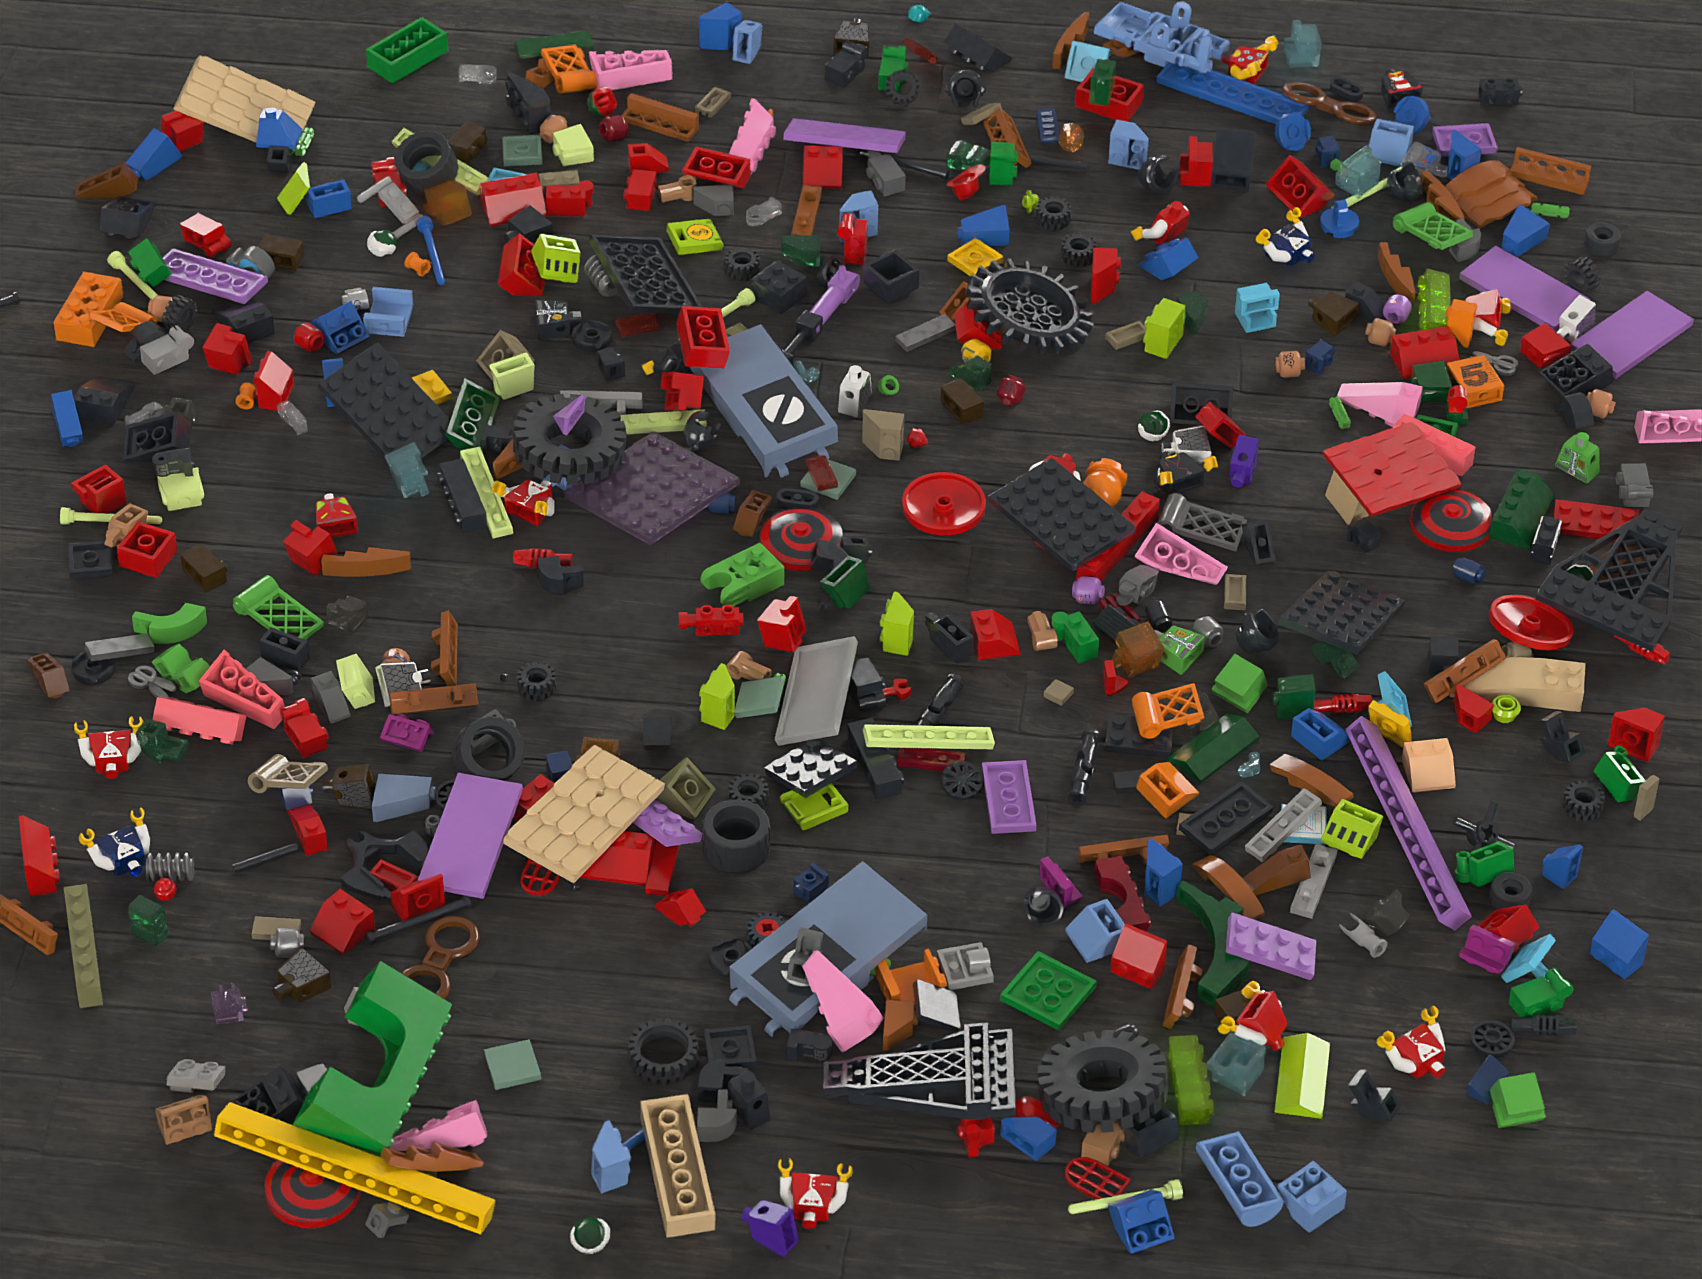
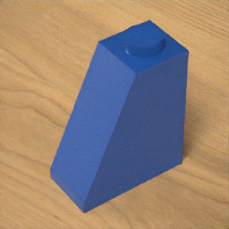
M154 128L127 160L126 164L138 178L141 177L147 181L179 160L182 154L167 135Z
M1006 205L961 219V227H957V238L961 239L962 246L974 238H977L987 246L1009 245V224Z
M1519 205L1503 233L1501 249L1515 257L1520 256L1547 239L1550 223L1524 206Z
M72 390L51 394L52 413L62 446H77L83 442V434Z

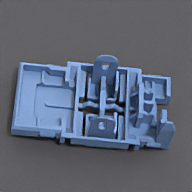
M1183 1L1177 2L1174 5L1172 17L1158 12L1153 14L1119 2L1095 25L1094 34L1122 42L1129 48L1133 45L1134 50L1145 53L1144 60L1165 67L1169 62L1175 64L1179 61V66H1188L1202 73L1209 72L1212 69L1213 64L1209 58L1213 57L1221 60L1223 53L1228 51L1230 44L1226 39L1209 34L1210 32L1206 29L1189 24L1191 8ZM1180 8H1183L1185 11L1184 17L1179 16Z

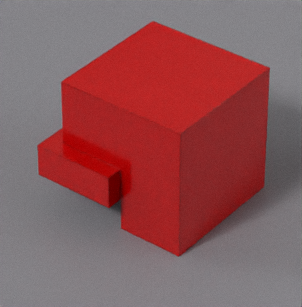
M176 110L162 116L161 132L170 138L179 151L203 142L204 122Z
M1189 136L1188 154H1180V185L1211 186L1213 166L1212 143L1197 142V137Z
M216 323L203 345L208 366L238 375L243 365L250 366L253 361L245 335L231 332L232 328L230 326Z
M678 372L662 373L660 389L667 390L664 410L686 411V409H700L704 376Z
M106 464L71 483L72 489L79 495L80 502L92 513L109 514L127 504L123 479Z
M295 520L290 525L293 532L283 543L291 561L316 576L322 570L321 560L323 554L335 556L338 552L330 533L319 526L311 531L310 528Z
M790 596L787 601L775 599L757 620L764 645L769 648L794 652L802 643L801 637L807 631L798 597Z

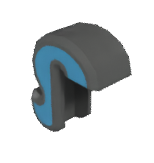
M251 246L245 251L242 248H238L226 259L227 265L244 270L253 268L254 273L267 276V279L275 273V265L266 251L256 246Z

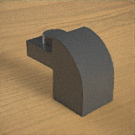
M1463 218L1456 220V223L1473 231V237L1449 247L1450 253L1457 262L1475 257L1479 251L1481 238L1480 229L1472 230Z
M802 927L799 929L796 949L789 961L787 980L809 985L803 965L814 951L818 950L822 954V951H820L823 939L822 932Z
M718 1090L717 1108H698L697 1137L699 1142L722 1141L731 1136L735 1131L737 1124L736 1109H732L733 1100H728V1090Z

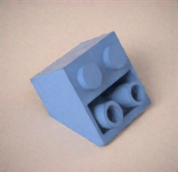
M1377 119L1372 130L1366 159L1402 167L1412 145L1414 126Z
M1116 120L1110 134V164L1139 170L1142 163L1147 160L1149 138L1135 123Z
M872 191L852 194L840 209V223L842 215L850 213L854 216L853 227L856 219L868 220L867 237L878 235V203ZM839 237L840 242H845V239Z
M1108 899L1086 906L1065 928V932L1086 963L1114 953L1125 924Z
M610 1120L604 1123L592 1149L591 1175L601 1193L628 1184V1174L630 1173V1152L627 1147L622 1146L620 1133L617 1128H613Z
M1314 1161L1278 1185V1189L1292 1218L1309 1233L1345 1207L1347 1190Z

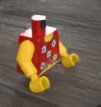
M1271 36L1267 38L1266 44L1258 48L1240 46L1234 54L1224 52L1221 62L1229 65L1228 74L1236 79L1255 85L1268 67L1269 50L1274 51L1277 47L1278 41L1276 37Z

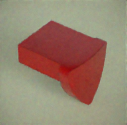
M1113 660L1104 661L1103 683L1106 696L1118 694L1128 687V681L1115 674Z

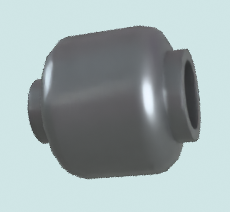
M1212 617L1198 618L1194 622L1192 632L1205 636L1204 648H1214L1221 643L1223 628Z
M278 928L275 936H270V950H275V955L279 958H291L298 950L304 948V936L296 928Z

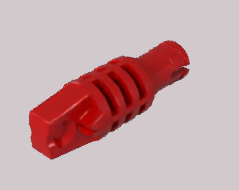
M530 548L515 550L513 563L538 568V558L559 556L561 566L571 567L573 561L569 560L573 559V554L554 553L550 549Z
M1616 635L1613 636L1629 645L1630 650L1646 657L1648 660H1654L1662 665H1665L1669 660L1670 653L1663 649V646L1659 643L1651 652Z
M1359 694L1333 695L1330 699L1314 700L1313 710L1321 713L1331 712L1334 715L1338 713H1358L1363 710H1369L1368 706L1372 703L1371 695Z

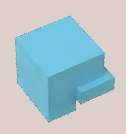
M1267 283L1237 289L1235 314L1246 333L1276 327L1277 314L1275 310L1278 309L1280 294L1277 289L1271 290Z

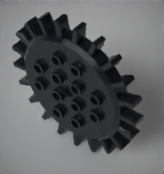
M1007 259L1004 269H1002L993 260L988 270L983 266H979L976 275L972 274L967 284L965 297L970 298L967 309L980 310L977 311L974 321L976 323L988 321L990 324L986 333L990 335L997 330L1004 334L1002 343L1005 345L1010 342L1011 338L1021 342L1020 351L1025 352L1028 345H1035L1039 355L1042 356L1047 346H1051L1056 355H1061L1064 345L1073 352L1078 342L1081 344L1085 343L1093 327V323L1090 322L1093 311L1084 310L1088 299L1074 298L1078 287L1075 285L1065 288L1061 285L1064 279L1062 274L1055 279L1046 276V266H1043L1039 272L1030 270V263L1025 260L1022 268H1015L1012 260Z

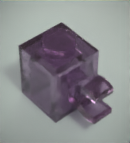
M231 983V989L223 990L222 985H219L218 991L211 992L216 1025L244 1020L243 1011L247 1010L245 996L240 997L239 988H236L235 983Z

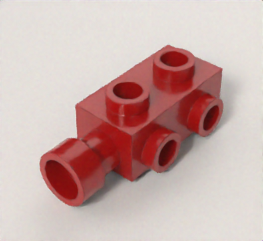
M704 605L701 608H696V614L679 612V629L696 627V636L739 635V626H743V613H739V607L734 608L732 605H724L722 608H712L710 605Z

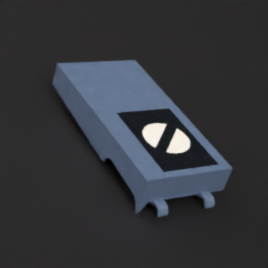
M761 324L727 337L730 354L725 369L690 366L695 375L704 376L703 388L736 436H741L751 449L763 469L765 478L769 475L772 468L778 470L781 478L789 475L788 468L784 463L814 451L819 455L820 461L829 459L825 447L838 442L837 424Z
M862 861L730 966V988L737 989L731 994L729 1000L737 1006L743 997H748L769 1015L772 1020L766 1025L764 1031L771 1037L781 1027L785 1028L789 1033L791 1028L800 1030L819 1011L818 1007L821 1006L818 996L812 992L810 984L806 985L786 979L790 957L795 952L798 932L801 927L823 933L820 950L822 955L861 990L868 985V982L875 978L870 975V970L922 928L927 929V914Z

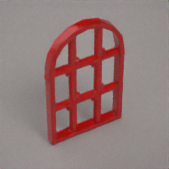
M529 858L521 874L520 882L522 889L526 893L541 896L553 891L558 884L560 875L557 874L555 881L550 880L548 877L551 870L548 869L545 877H536L539 868L544 866ZM530 864L537 865L533 874H526ZM524 878L531 879L528 887L523 883ZM536 880L542 881L539 891L531 890L532 884ZM547 883H551V884H552L551 887H549V888L546 889V890H543L544 887H545V884H547Z
M1089 1157L1075 1158L1065 1168L1067 1182L1075 1189L1096 1200L1103 1199L1097 1195L1099 1192H1104L1111 1197L1122 1195L1123 1191L1131 1183V1179ZM1079 1162H1088L1092 1165L1087 1167ZM1075 1164L1086 1170L1084 1175H1079L1069 1170V1168ZM1097 1166L1110 1174L1103 1176L1093 1169ZM1068 1173L1080 1180L1077 1183L1073 1182ZM1089 1174H1093L1104 1181L1097 1185L1086 1179ZM1114 1175L1126 1183L1122 1186L1110 1178ZM1082 1182L1096 1188L1093 1193L1080 1186ZM1106 1183H1110L1120 1190L1115 1195L1103 1187Z

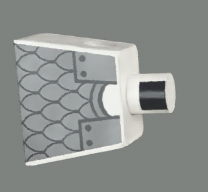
M1579 295L1560 316L1557 334L1565 341L1568 340L1572 343L1594 328L1596 304Z
M851 366L841 383L839 413L858 417L872 394L870 373L863 371L860 366Z
M1199 426L1173 432L1172 443H1162V453L1169 451L1171 455H1176L1183 452L1189 457L1203 462L1205 458L1211 456L1206 428Z
M414 662L384 663L375 667L385 707L390 706L389 693L422 689L421 684L430 682L429 671L427 669L417 671Z

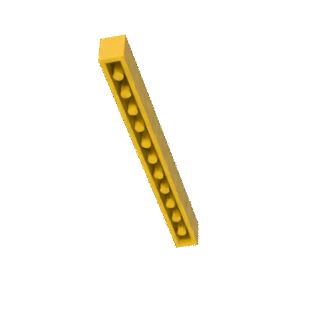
M230 1102L217 1117L214 1136L478 1234L484 1231L492 1219L495 1200L415 1170L388 1165L382 1158Z

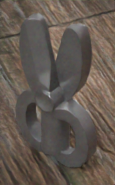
M1473 352L1474 356L1485 355L1494 371L1500 375L1511 376L1518 367V361L1514 357L1506 355L1492 357L1483 352Z
M140 666L128 676V682L132 687L137 689L149 687L150 692L156 698L168 697L162 689L172 692L176 691V686L171 681L157 677L156 671L149 666ZM143 672H147V673L151 674L152 676L150 677V676L146 675V674L143 673ZM133 678L138 679L142 683L136 682Z

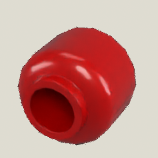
M304 323L296 329L294 341L297 346L305 351L314 352L323 346L324 334L322 330L311 323Z

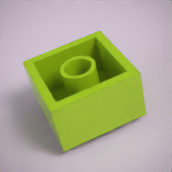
M1165 298L1162 299L1159 305H1155L1152 315L1146 318L1144 324L1146 328L1143 338L1145 352L1165 359L1168 358L1183 336L1185 305Z

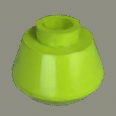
M1509 695L1498 696L1491 702L1494 705L1492 708L1493 715L1501 723L1512 722L1521 710L1520 703Z

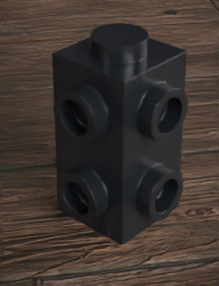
M1517 78L1480 79L1478 96L1481 106L1518 105L1523 89L1522 86H1519Z

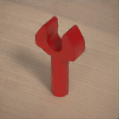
M894 679L893 686L883 689L885 697L896 695L900 700H903L911 695V687H908V680Z

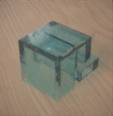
M1293 20L1292 37L1285 38L1284 53L1289 68L1319 66L1321 39L1316 25H1302L1300 20Z
M1367 145L1341 163L1340 171L1336 173L1335 185L1359 199L1379 184L1381 160L1371 155L1372 148Z
M415 442L384 456L392 478L404 498L420 492L422 497L429 494L424 480V476L428 475V472L422 463L421 453Z
M1230 1032L1207 1062V1069L1212 1071V1080L1245 1096L1263 1072L1266 1047L1250 1039L1247 1041Z

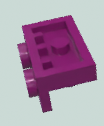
M389 714L380 739L391 744L422 752L428 735L432 736L434 731L426 721L417 719L415 722L409 720V717L403 714H397L396 716Z
M1049 857L1040 860L1039 878L1047 888L1056 892L1061 899L1063 908L1082 899L1081 893L1057 864H1054Z
M1473 925L1469 930L1465 947L1460 951L1459 957L1465 959L1468 963L1485 968L1490 973L1501 974L1509 965L1515 943Z

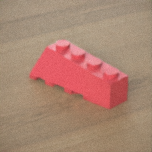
M1406 414L1394 424L1393 428L1407 423L1417 425L1422 431L1423 436L1432 443L1435 451L1446 461L1447 466L1456 475L1463 476L1473 465L1475 446Z
M226 650L222 651L199 680L204 696L247 715V717L272 729H275L282 721L280 708L285 707L283 699L266 684L261 683L252 672H248L243 668L240 662L230 657Z
M157 697L152 723L159 724V729L171 731L173 727L180 729L179 733L192 735L193 732L200 733V738L213 740L214 736L221 738L220 742L233 744L234 741L242 740L247 715L223 709L215 710L214 707L206 705H194V702L182 701L173 697Z

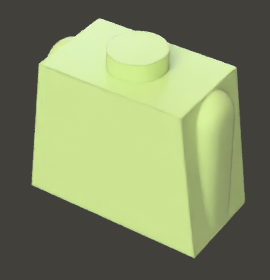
M581 124L553 133V151L555 156L558 155L563 166L594 161L593 145Z
M527 352L489 365L495 392L497 395H501L503 400L534 390V363Z
M198 467L193 468L194 476L185 477V473L170 474L166 477L157 476L162 501L167 506L168 511L202 505L201 499L204 498V491Z
M354 654L336 660L342 691L353 707L356 709L374 703L373 677L358 655Z

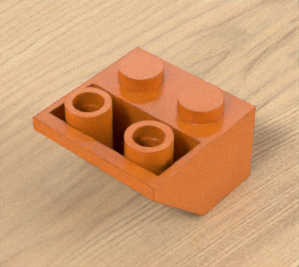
M1170 762L1156 763L1139 776L1136 787L1165 819L1199 795V792Z

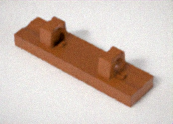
M803 185L791 240L811 242L822 195L821 186Z
M449 610L441 613V627L432 631L433 640L436 645H440V658L431 662V669L436 676L441 675L447 686L457 685L458 624Z
M1493 639L1425 682L1424 686L1432 702L1437 703L1455 692L1457 684L1464 686L1505 660L1506 657L1498 640ZM1447 677H1449L1451 683L1447 682Z
M476 683L389 693L392 715L479 705ZM451 692L454 693V700H453V702H452V699H451Z
M1168 835L1081 846L1077 853L1078 863L1117 856L1141 855L1143 864H1146L1148 840L1150 838L1154 839L1167 850L1169 845Z
M0 894V923L46 955L54 953L58 933L52 930L53 924L48 921L40 922L21 909V902L17 899L8 900Z
M1189 944L1179 956L1162 1026L1169 1029L1174 1026V1022L1180 1016L1188 1018L1192 1013L1194 1003L1185 999L1189 981L1196 983L1203 969L1193 964L1197 948Z

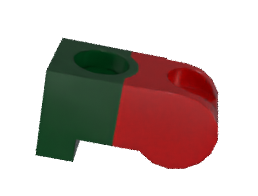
M1457 385L1449 389L1445 412L1446 421L1455 422L1458 425H1467L1468 415L1466 406L1468 402L1465 387Z

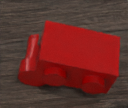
M394 157L386 158L384 161L371 162L374 185L384 178L390 177L392 183H395L406 195L405 184H401L403 180L399 172H397ZM378 196V199H379V202H380V206H381V207L387 206V205L382 201V199Z
M582 181L578 185L547 186V216H586V202L587 207H591L593 204V183Z
M199 213L180 224L184 241L203 249L210 258L221 251L225 252L232 246L231 241L224 234L225 229L223 225Z
M845 213L842 215V221L837 230V235L845 239L844 263L864 265L867 253L868 220L856 219L853 227L854 216L850 213Z
M305 698L296 700L295 704L280 708V714L284 720V731L303 758L327 749L326 739H328V733L325 727L319 725L316 714L310 712Z

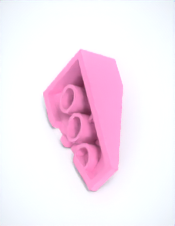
M1404 382L1342 384L1337 397L1340 398L1342 403L1357 410L1363 409L1369 412V416L1373 418L1378 416L1384 419L1386 424L1394 426L1404 414L1416 418L1423 387Z
M1157 523L1134 556L1154 569L1214 585L1218 584L1228 568Z
M818 950L812 953L803 965V969L812 992L818 996L821 1004L818 1008L820 1013L825 1015L829 1025L826 1027L828 1034L840 1051L845 1052L871 1035L884 1017L874 1003Z
M474 1100L448 1111V1115L442 1120L433 1118L427 1121L422 1130L414 1128L394 1137V1142L390 1149L405 1151L408 1145L431 1149L433 1142L450 1147H464L469 1144L473 1147L481 1144L487 1138V1131L477 1101Z

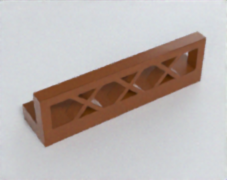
M632 93L628 96V108L621 116L629 124L689 142L699 130V114ZM630 114L638 115V117H630ZM647 120H654V121H656V122H651V123H649V122H646V121H647ZM670 125V126H672V127H670V128H665V127H662V126ZM684 130H686V131H689V132H688L687 134H684V133H681V132H679V131H684Z
M999 108L983 121L991 142L1014 143V151H1018L1017 162L1025 168L1032 164L1011 116ZM997 119L995 127H991L990 124ZM1002 131L1000 138H996L998 132Z
M1517 147L1514 163L1510 170H1512V175L1515 178L1584 195L1589 184L1591 166ZM1520 155L1527 156L1530 161H1521L1519 157ZM1537 161H1546L1548 166H1541ZM1563 165L1567 170L1560 171L1556 166ZM1575 170L1586 171L1585 177L1578 175Z

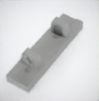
M560 390V394H564L566 401L570 400V394L584 395L585 400L587 397L597 399V406L604 402L611 406V408H617L619 415H626V408L642 409L643 407L642 392Z
M1304 788L1245 845V850L1261 862L1265 861L1322 805L1321 799Z
M1319 844L1315 845L1309 860L1311 878L1300 882L1291 905L1290 913L1312 919L1336 859L1337 849Z

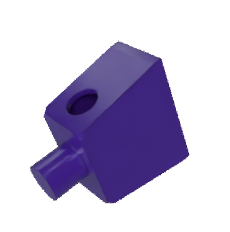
M1243 435L1238 436L1230 464V480L1234 487L1240 488L1243 484L1248 485L1251 483L1258 463L1259 439ZM1243 454H1246L1248 459L1242 458Z
M763 1200L754 1209L746 1207L743 1210L741 1219L749 1223L752 1238L779 1255L785 1257L799 1241L792 1209Z

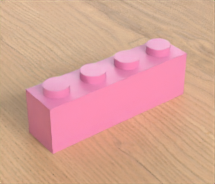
M667 50L642 51L641 54H636L632 51H625V54H613V51H607L605 55H596V52H589L592 71L595 72L597 77V87H608L614 90L672 79V61Z
M751 99V111H746L744 125L740 126L737 140H734L729 152L731 155L750 159V175L756 171L757 162L762 160L763 151L768 148L770 139L774 137L776 127L773 126V117L756 99Z
M1643 410L1637 412L1634 427L1639 443L1702 441V410Z

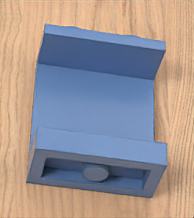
M373 287V304L370 313H365L363 318L368 334L404 337L413 308L412 290Z

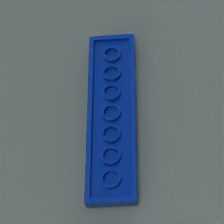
M1179 61L1175 64L1169 62L1157 76V83L1274 124H1277L1278 120L1287 113H1300L1304 116L1309 108V105L1294 102L1283 94L1213 70L1202 73L1188 66L1181 67L1179 66Z

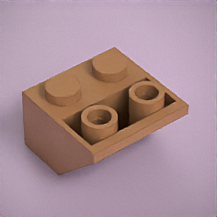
M202 1094L155 1109L157 1123L166 1145L212 1130L208 1099Z

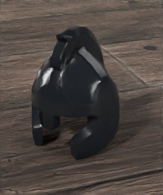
M705 411L694 412L688 418L684 427L685 442L683 454L689 455L693 454L694 451L708 448L718 436L721 430V423L717 424L715 432L712 433V427H704L699 423L700 421H705L709 413Z
M1042 886L1035 887L1029 890L1024 897L1023 909L1027 918L1032 923L1038 926L1052 925L1061 918L1063 905L1059 896L1052 889Z

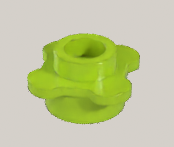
M1027 190L1026 196L1022 199V205L1026 207L1027 213H1031L1032 210H1036L1039 199L1036 194L1031 193V190Z

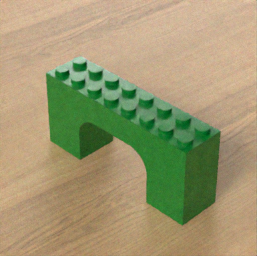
M380 961L360 983L345 1015V1018L375 1035L385 1048L386 1060L374 1087L363 1086L334 1068L329 1067L310 1088L294 1124L301 1129L381 1158L383 1148H391L394 1142L392 1135L402 1125L403 1121L400 1118L408 1111L411 1105L408 1100L416 1093L419 1087L416 1083L427 1070V1067L424 1065L426 1061L428 1062L435 1052L433 1046L439 1042L443 1035V1032L440 1030L442 1026L444 1027L451 1017L449 1010L452 1004Z

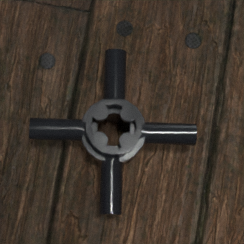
M1489 802L1483 821L1472 824L1457 816L1453 820V825L1467 831V840L1472 846H1475L1474 850L1498 841L1512 849L1514 848V843L1499 836L1497 826L1492 823L1498 806L1495 802Z

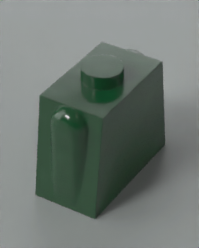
M1097 59L1091 78L1090 104L1108 106L1115 85L1116 61Z
M1444 361L1413 365L1410 384L1423 387L1421 402H1447L1448 392L1452 386Z
M847 556L820 581L833 604L837 608L848 610L871 589L863 561L851 556Z
M1313 674L1278 678L1277 691L1273 692V705H1276L1278 718L1293 719L1306 709L1314 708L1316 689Z

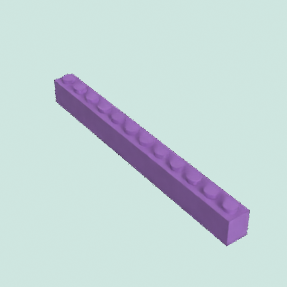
M1360 716L1345 730L1439 922L1456 930L1472 916L1378 726Z

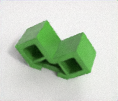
M180 644L170 647L152 661L164 679L179 684V689L184 693L197 689L200 686L199 680L210 668L209 664L202 658L191 661L187 650Z

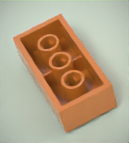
M83 272L54 320L56 340L94 347L107 325L91 319L89 313L96 310H112L115 305L121 302L123 298L121 278Z

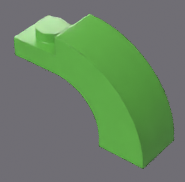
M185 603L178 612L168 616H155L135 611L132 621L135 633H148L152 643L169 644L186 640L197 634L206 625L207 617L205 607Z

